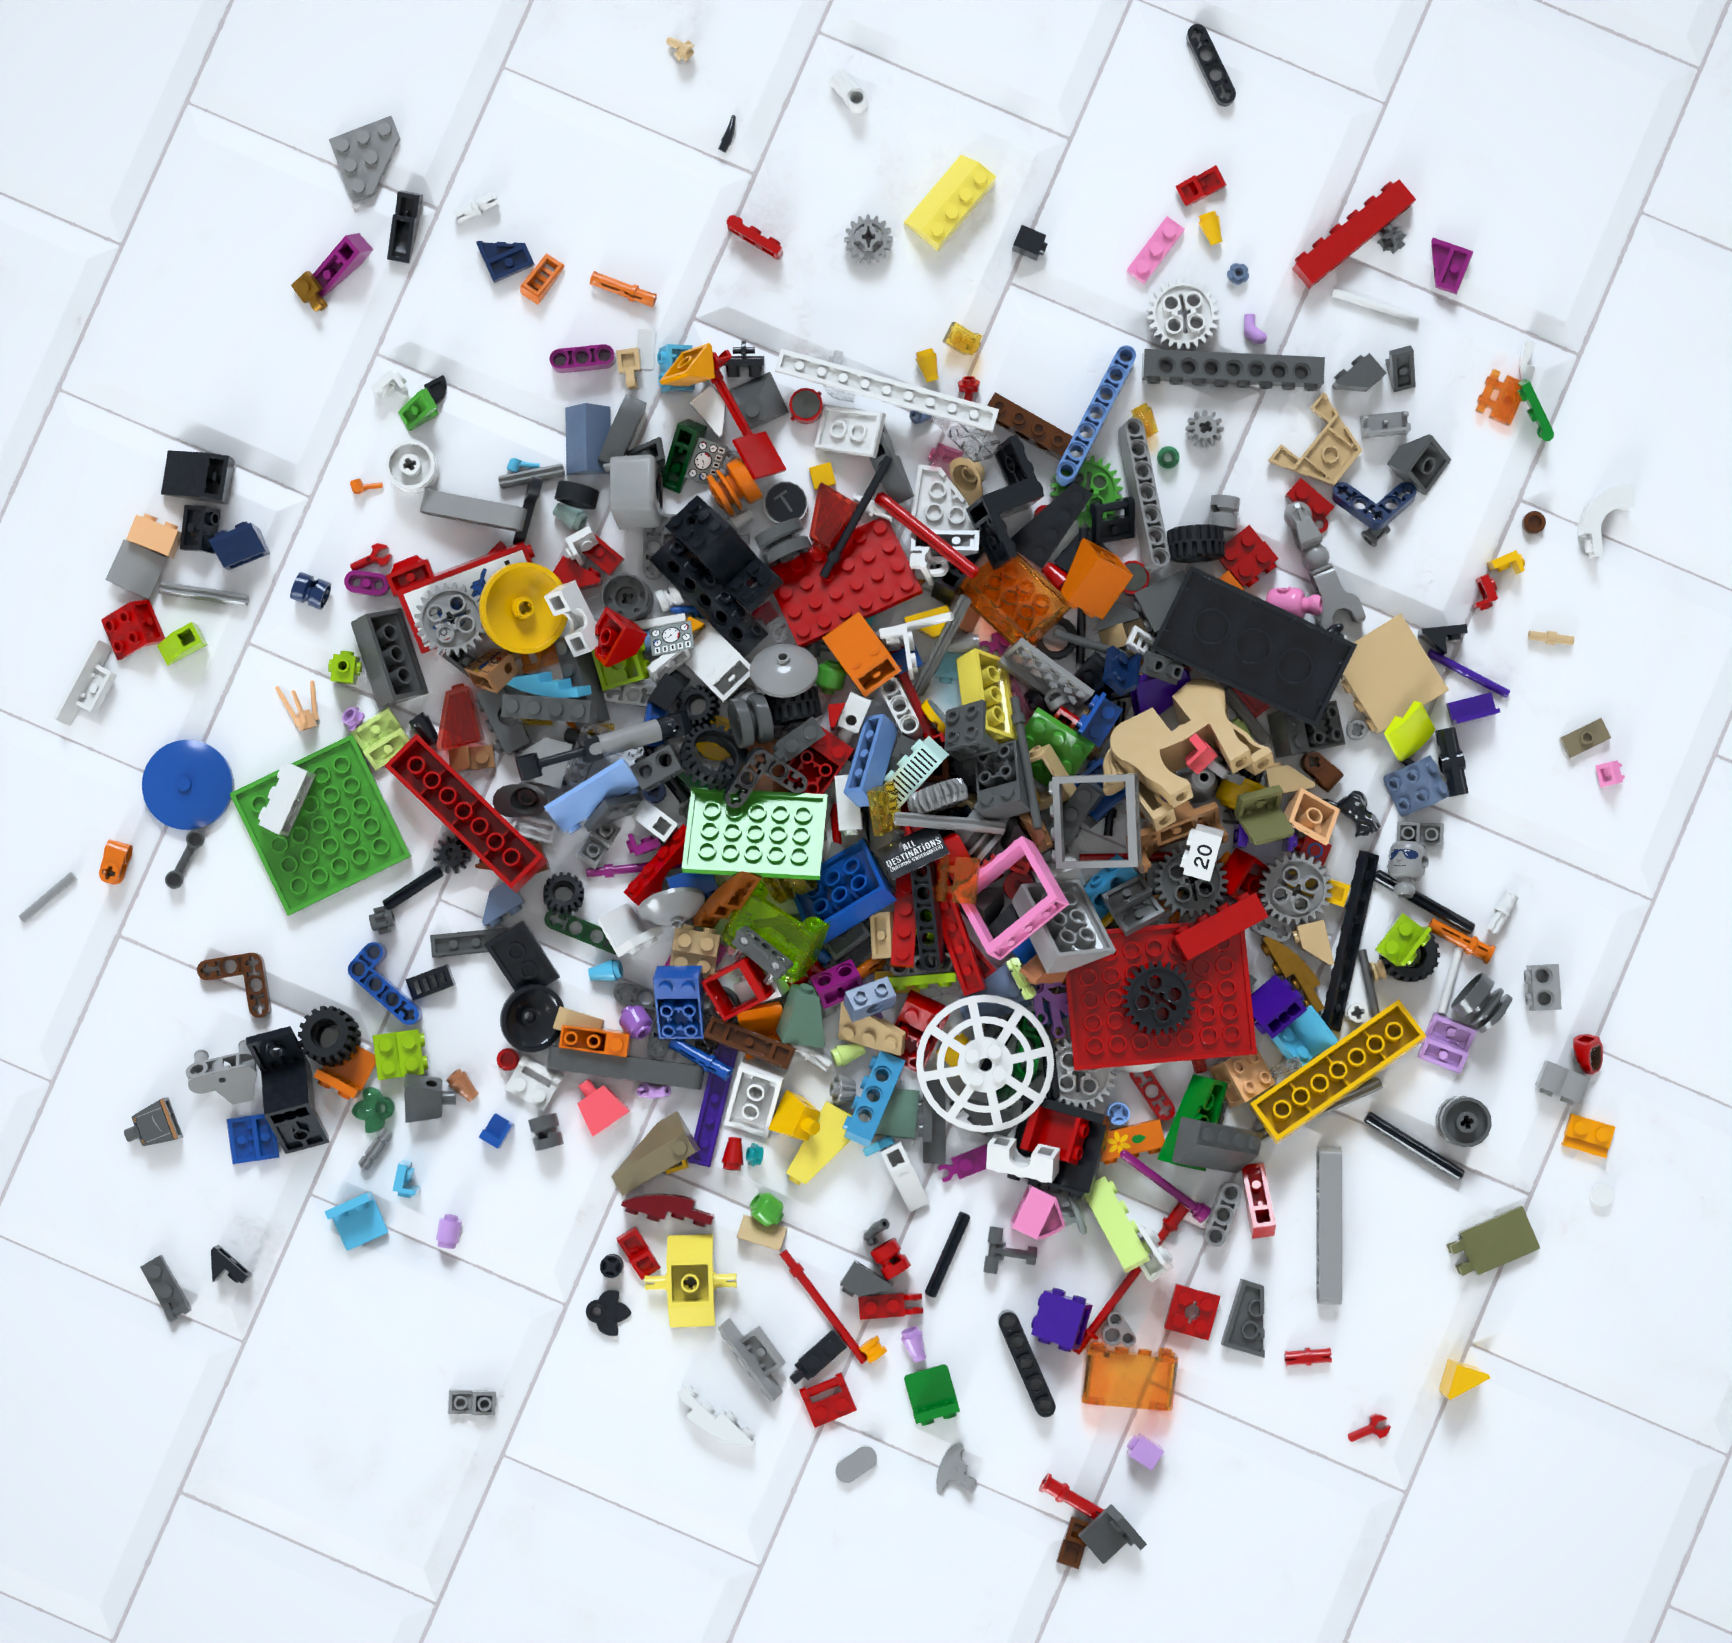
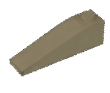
M676 1111L657 1122L611 1176L622 1196L700 1151L680 1113Z

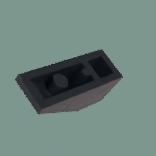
M979 542V553L964 556L976 566L985 553L982 544ZM949 562L947 574L935 580L931 597L950 607L961 593L969 577Z

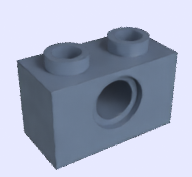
M884 977L845 991L843 1004L851 1021L855 1022L893 1008L896 1001V993L888 977Z

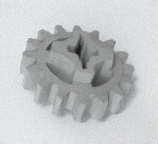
M867 214L865 220L858 216V223L850 222L852 229L846 228L845 232L849 236L844 237V242L850 243L846 246V251L852 250V259L858 256L859 263L866 259L867 264L870 265L871 259L879 263L880 255L884 258L887 257L885 250L891 251V245L888 243L893 242V237L887 236L891 233V228H884L886 226L885 220L879 223L877 215L872 220L870 215ZM872 226L879 229L881 233H877ZM864 227L860 233H856L858 229ZM868 231L869 236H871V243L869 248L868 244L866 243V236ZM856 246H860L865 253L858 250ZM877 246H881L879 250L873 252Z

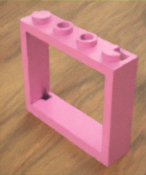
M1023 836L1014 840L1007 849L996 855L989 864L979 869L977 874L964 882L954 892L987 954L998 960L1003 959L1069 905L1033 841ZM1026 855L1048 895L993 939L972 898Z

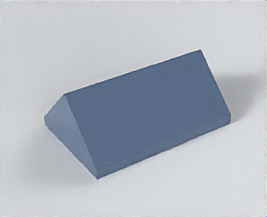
M590 403L566 407V475L610 474V472H605L603 468L604 463L599 462L598 458L611 428V407Z

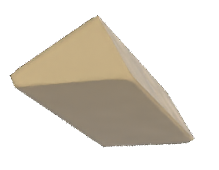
M743 1214L737 1238L780 1251L787 1227L775 1225L774 1223L770 1226H764L755 1218Z

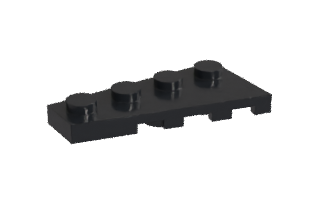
M1074 481L1010 538L1015 543L1017 552L1042 569L1093 493Z

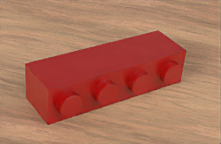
M1247 891L1236 897V903L1229 906L1227 902L1217 907L1216 914L1209 917L1208 913L1195 919L1197 924L1189 928L1188 924L1175 930L1177 935L1172 938L1184 960L1188 961L1268 918L1269 916L1257 894L1249 895Z

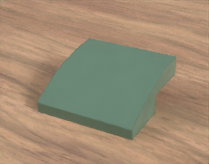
M894 1088L875 1135L915 1140L920 1091ZM874 1095L873 1102H876L878 1097Z

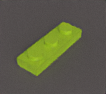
M955 971L902 977L896 975L887 976L894 991L906 990L908 985H915V989L929 988V984L938 983V987L952 986L951 982H956Z

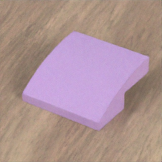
M1433 1012L1425 1032L1426 1038L1421 1043L1417 1057L1461 1073L1477 1030L1475 1027Z

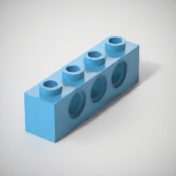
M1116 854V855H1115L1113 858H1111L1110 860H1125V859H1123L1121 856H1119L1118 854ZM1133 867L1102 868L1084 886L1100 920L1109 913L1101 895L1138 876L1139 874Z
M880 1051L878 1057L873 1055L868 1067L872 1071L869 1077L864 1076L860 1088L863 1089L861 1097L856 1095L851 1106L855 1111L852 1117L847 1116L843 1125V1129L846 1130L845 1138L868 1148L870 1147L901 1074L905 1060L884 1051ZM883 1074L887 1080L884 1082L878 1081L876 1075ZM867 1095H876L878 1101L871 1102L868 1100ZM866 1114L870 1121L862 1122L858 1116Z

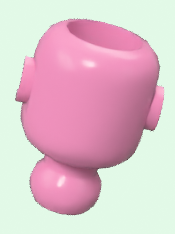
M1290 586L1288 588H1273L1266 596L1267 602L1303 619L1305 614L1309 613L1313 616H1318L1323 611L1322 597L1317 594L1305 597L1304 591L1300 588H1291Z

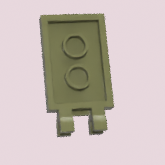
M1518 1206L1458 1232L1461 1239L1446 1244L1449 1253L1453 1255L1464 1250L1468 1261L1455 1265L1458 1274L1462 1276L1475 1270L1476 1275L1483 1274L1541 1249L1523 1206Z

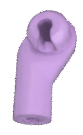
M1244 314L1245 337L1254 344L1265 343L1267 334L1255 326L1256 315Z
M643 1082L637 1087L636 1092L640 1097L654 1099L670 1096L671 1088L669 1085L657 1086Z

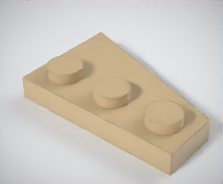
M843 1001L841 1002L838 1039L899 1056L904 1053L905 1031L887 1020L879 1019L874 1015L852 1022Z

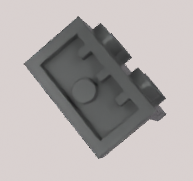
M983 699L946 711L944 750L960 762L998 751V742L985 733L986 702Z
M1112 1504L1078 1534L1102 1564H1105L1126 1543L1130 1546L1135 1544L1140 1551L1147 1545Z

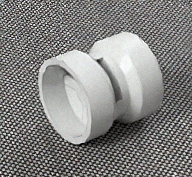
M673 584L667 590L660 589L655 592L663 612L669 611L674 605L680 606L684 604L680 592Z

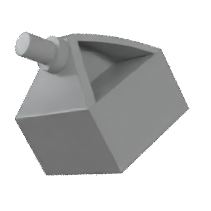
M546 737L526 750L516 751L514 757L537 753L539 759L573 750L577 747L573 744ZM574 759L543 767V775L534 778L533 781L540 785L565 791Z

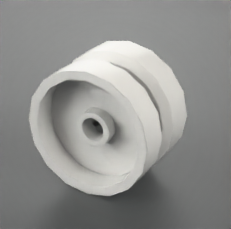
M414 440L399 442L387 454L385 462L387 475L405 493H424L425 489L432 488L437 481L439 475L438 460L431 450L421 442Z

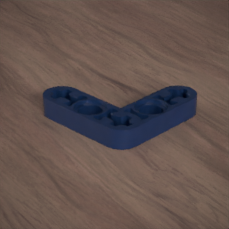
M1340 482L1334 485L1331 498L1337 505L1369 528L1381 530L1414 502L1417 489L1410 482H1402L1376 504L1351 485ZM1361 503L1365 508L1357 509L1354 507V504ZM1394 503L1397 508L1389 509L1386 507V504Z

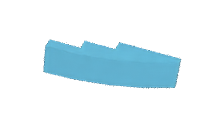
M551 671L516 675L506 684L520 691L555 698L581 697L592 694L590 685L572 687L571 678L553 680Z

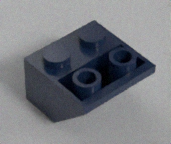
M247 521L235 525V529L231 531L222 530L213 534V538L208 539L223 568L228 571L270 554L261 530L253 523H248Z

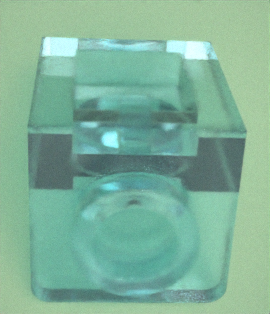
M946 651L935 673V678H938L940 683L952 684L953 681H957L956 659L961 656V653H947Z

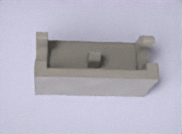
M1402 411L1360 416L1362 439L1407 434L1411 430V423L1407 421L1409 412Z

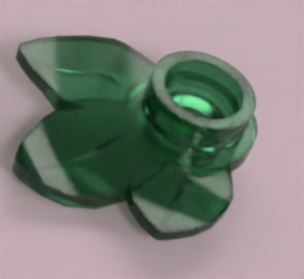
M368 1087L363 1089L364 1100L357 1102L353 1106L352 1114L359 1120H365L366 1133H374L384 1127L385 1120L394 1114L395 1104L389 1097L382 1096L378 1089ZM381 1104L385 1106L384 1112L381 1111Z

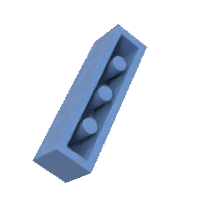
M885 714L865 716L843 792L857 807L874 806L878 803L898 728Z

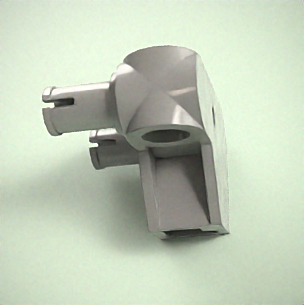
M246 1040L239 1042L238 1053L208 1059L209 1054L206 1050H197L194 1053V1063L186 1069L188 1088L197 1094L217 1091L232 1105L252 1101L257 1064L246 1045ZM224 1061L228 1062L231 1067L229 1065L224 1066Z

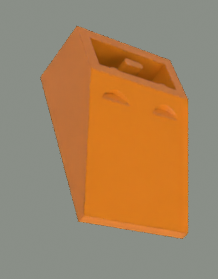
M859 611L822 637L825 644L864 697L902 671Z

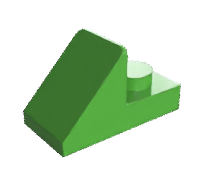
M427 388L419 390L398 411L408 431L419 427L436 417L439 413L437 411L438 407Z

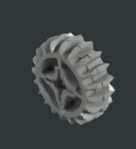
M953 778L933 784L911 794L908 797L907 806L911 813L935 814L964 802L969 797L968 790L963 779Z

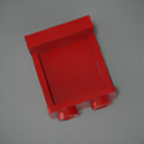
M1039 1106L1028 1117L1020 1149L1033 1152L1038 1144L1060 1148L1061 1161L1077 1165L1083 1155L1082 1146L1084 1139L1089 1134V1120Z

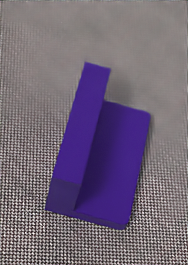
M1492 692L1446 704L1451 725L1501 713L1500 708L1496 709Z

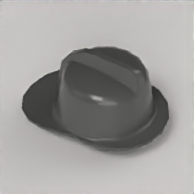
M530 781L502 786L493 796L494 809L505 817L538 816L544 812V806L548 802L545 792L537 784Z

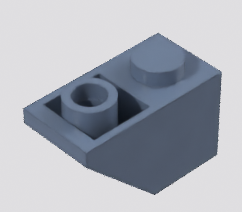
M504 882L490 890L482 920L483 925H491L493 928L504 921L502 917L510 913L512 916L523 909L521 905L526 902L520 892L515 893Z

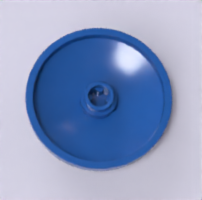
M179 740L160 748L148 761L142 777V794L149 811L163 824L180 830H197L217 821L230 805L232 798L229 793L234 791L233 773L225 757L214 747L196 740Z

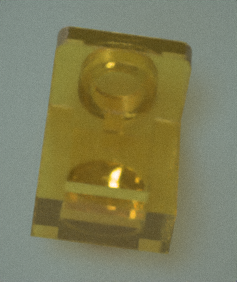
M952 322L942 342L962 355H973L981 345L982 335L969 331L957 322Z

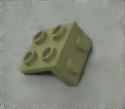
M1280 785L1265 787L1238 795L1234 815L1254 845H1261L1294 835L1292 825L1280 808L1283 795Z

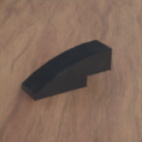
M403 190L398 191L395 214L392 217L387 260L410 263L419 225L423 194Z

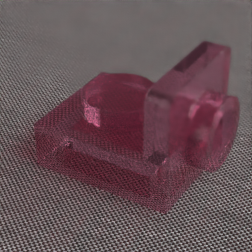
M938 443L937 448L932 447L928 460L931 461L930 466L936 465L938 457H942L943 462L950 464L955 458H962L964 452Z

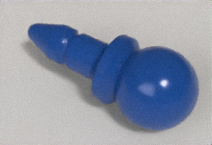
M692 604L691 606H676L670 609V612L674 614L685 613V615H692V618L698 616L701 619H705Z

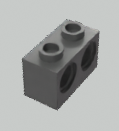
M662 744L654 749L655 753L649 756L642 755L634 760L635 764L631 765L630 768L643 791L649 792L686 771V769L681 767L682 762L679 761V754L674 746ZM670 755L672 762L669 766L664 767L663 759L665 756ZM650 766L652 773L649 777L645 778L643 770Z

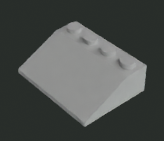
M1080 879L1057 881L1069 905L1029 937L1047 974L1067 972L1114 954L1116 951ZM1041 882L1021 884L1011 902L1020 918L1048 894Z

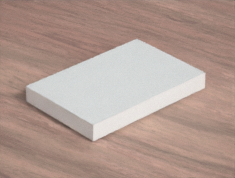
M824 405L814 448L821 451L876 458L886 414L878 411Z

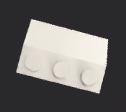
M288 762L285 766L282 765L277 775V778H279L276 787L273 786L268 794L269 803L267 807L262 808L259 814V825L278 835L288 837L316 774Z

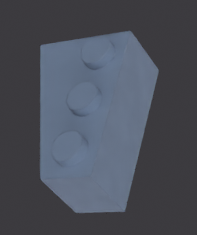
M1006 964L984 979L987 986L986 989L966 996L963 995L959 998L983 994L998 995L1011 999L1025 1008L1032 1006L1030 999L1025 1000L1021 994L1022 989L1019 990L1011 974L1013 971H1010ZM977 1003L980 1017L990 1016L997 1018L1015 1011L1008 1006L998 1003ZM968 1005L960 1007L963 1020L971 1019Z

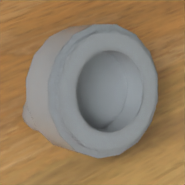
M1061 688L1049 690L1044 697L1050 712L1057 711L1061 706H1065L1070 701ZM1059 693L1060 697L1053 701L1050 700L1053 694Z

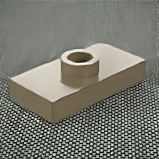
M1599 718L1559 739L1568 757L1572 758L1611 739V736L1602 718Z

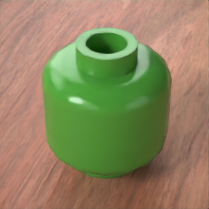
M825 660V663H821L818 666V677L815 683L821 688V692L833 695L835 691L843 689L847 673L838 661Z
M759 1193L750 1203L751 1216L764 1226H770L773 1223L776 1225L784 1216L782 1213L783 1203L771 1193Z

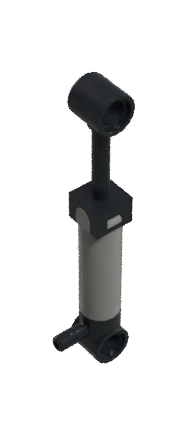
M682 710L597 736L578 739L579 748L541 759H539L537 753H530L516 757L515 761L520 780L526 781L542 776L543 767L582 757L583 762H594L604 759L606 756L669 738L688 735L692 727L688 711Z

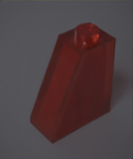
M822 482L818 486L809 537L812 547L817 552L828 554L830 550L834 549L858 503Z
M464 683L451 686L452 690L445 692L436 744L439 751H446L485 740L472 688L465 686Z

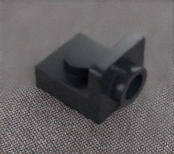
M1029 688L1024 694L1029 700L1027 705L1035 711L1039 707L1052 716L1054 712H1050L1044 699L1038 693Z

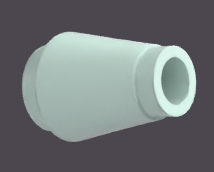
M558 503L553 510V515L573 531L583 529L588 519L583 510Z

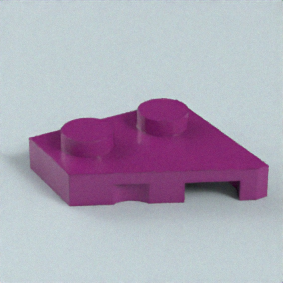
M1432 237L1431 247L1435 288L1457 295L1474 251Z

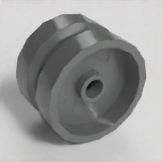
M800 518L783 521L755 536L759 549H768L763 554L764 561L768 567L776 566L779 562H789L799 557V553H805L812 549L808 536H799L804 530Z
M763 694L749 695L746 701L741 697L728 701L729 725L734 741L740 749L751 747L755 740L759 744L768 743L773 740L772 716Z
M1453 1096L1445 1100L1438 1108L1436 1127L1440 1136L1447 1142L1461 1147H1474L1482 1143L1489 1135L1492 1127L1491 1115L1488 1108L1481 1101L1467 1096ZM1465 1118V1124L1461 1125V1121H1463Z

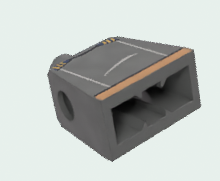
M169 1097L162 1098L133 1115L131 1118L134 1126L124 1129V1136L127 1142L139 1139L142 1146L183 1138Z

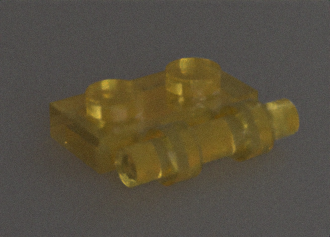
M894 781L885 782V785H878L867 791L874 836H883L893 830V828L900 827L893 823L895 812H901L897 806L896 798H898V791L895 790Z

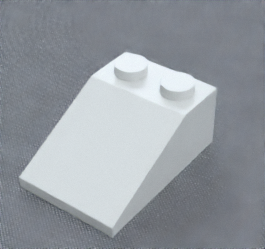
M744 1055L738 1068L724 1125L767 1138L768 1128L778 1105L787 1070L757 1058L746 1060Z

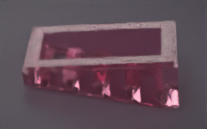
M1012 677L1009 682L1012 697H1019L1021 711L1024 713L1026 720L1024 726H1026L1032 714L1016 678Z

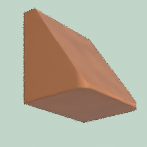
M969 607L958 630L965 633L973 632L980 615Z

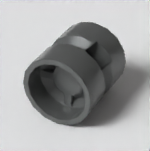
M557 1113L528 1120L530 1131L535 1134V1137L532 1139L535 1151L564 1144L562 1133L557 1130L559 1126Z

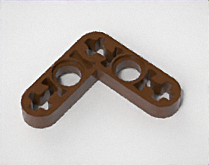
M245 953L204 960L198 964L197 974L203 980L243 975L250 1014L256 1018H262L270 1013L271 1002L265 963L260 954ZM253 956L255 960H258V964L255 965V972L260 971L261 975L249 977V973H253V967L248 966L247 962L251 961ZM228 960H233L237 965L233 973H228L225 970V963ZM220 961L219 969L222 975H219V971L210 972L209 977L207 973H203L206 964L209 967H217V962ZM256 978L262 981V988L258 992L253 991L250 986L251 981ZM264 993V997H260V1003L262 1005L265 1004V1009L260 1014L258 1010L254 1009V1006L258 1005V999H252V995Z

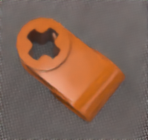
M111 839L107 841L99 869V877L103 882L117 885L124 880L133 852L132 845ZM109 871L115 872V876H109Z

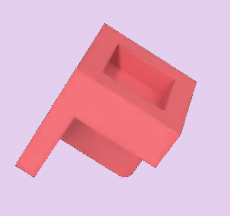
M1195 733L1189 738L1195 748L1185 757V761L1191 770L1199 774L1218 755L1204 739Z

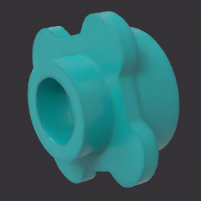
M752 1143L747 1148L746 1160L748 1165L754 1167L755 1164H761L764 1154L763 1147Z

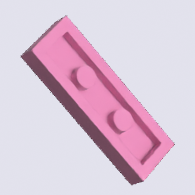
M1166 216L1127 268V272L1145 284L1185 229Z

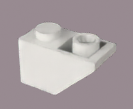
M645 798L636 807V812L630 815L665 843L680 826Z

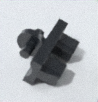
M741 341V347H733V354H741V356H732L724 365L726 366L727 376L740 377V366H748L749 377H760L762 366L765 363V356H747V354H755V347H746V341Z

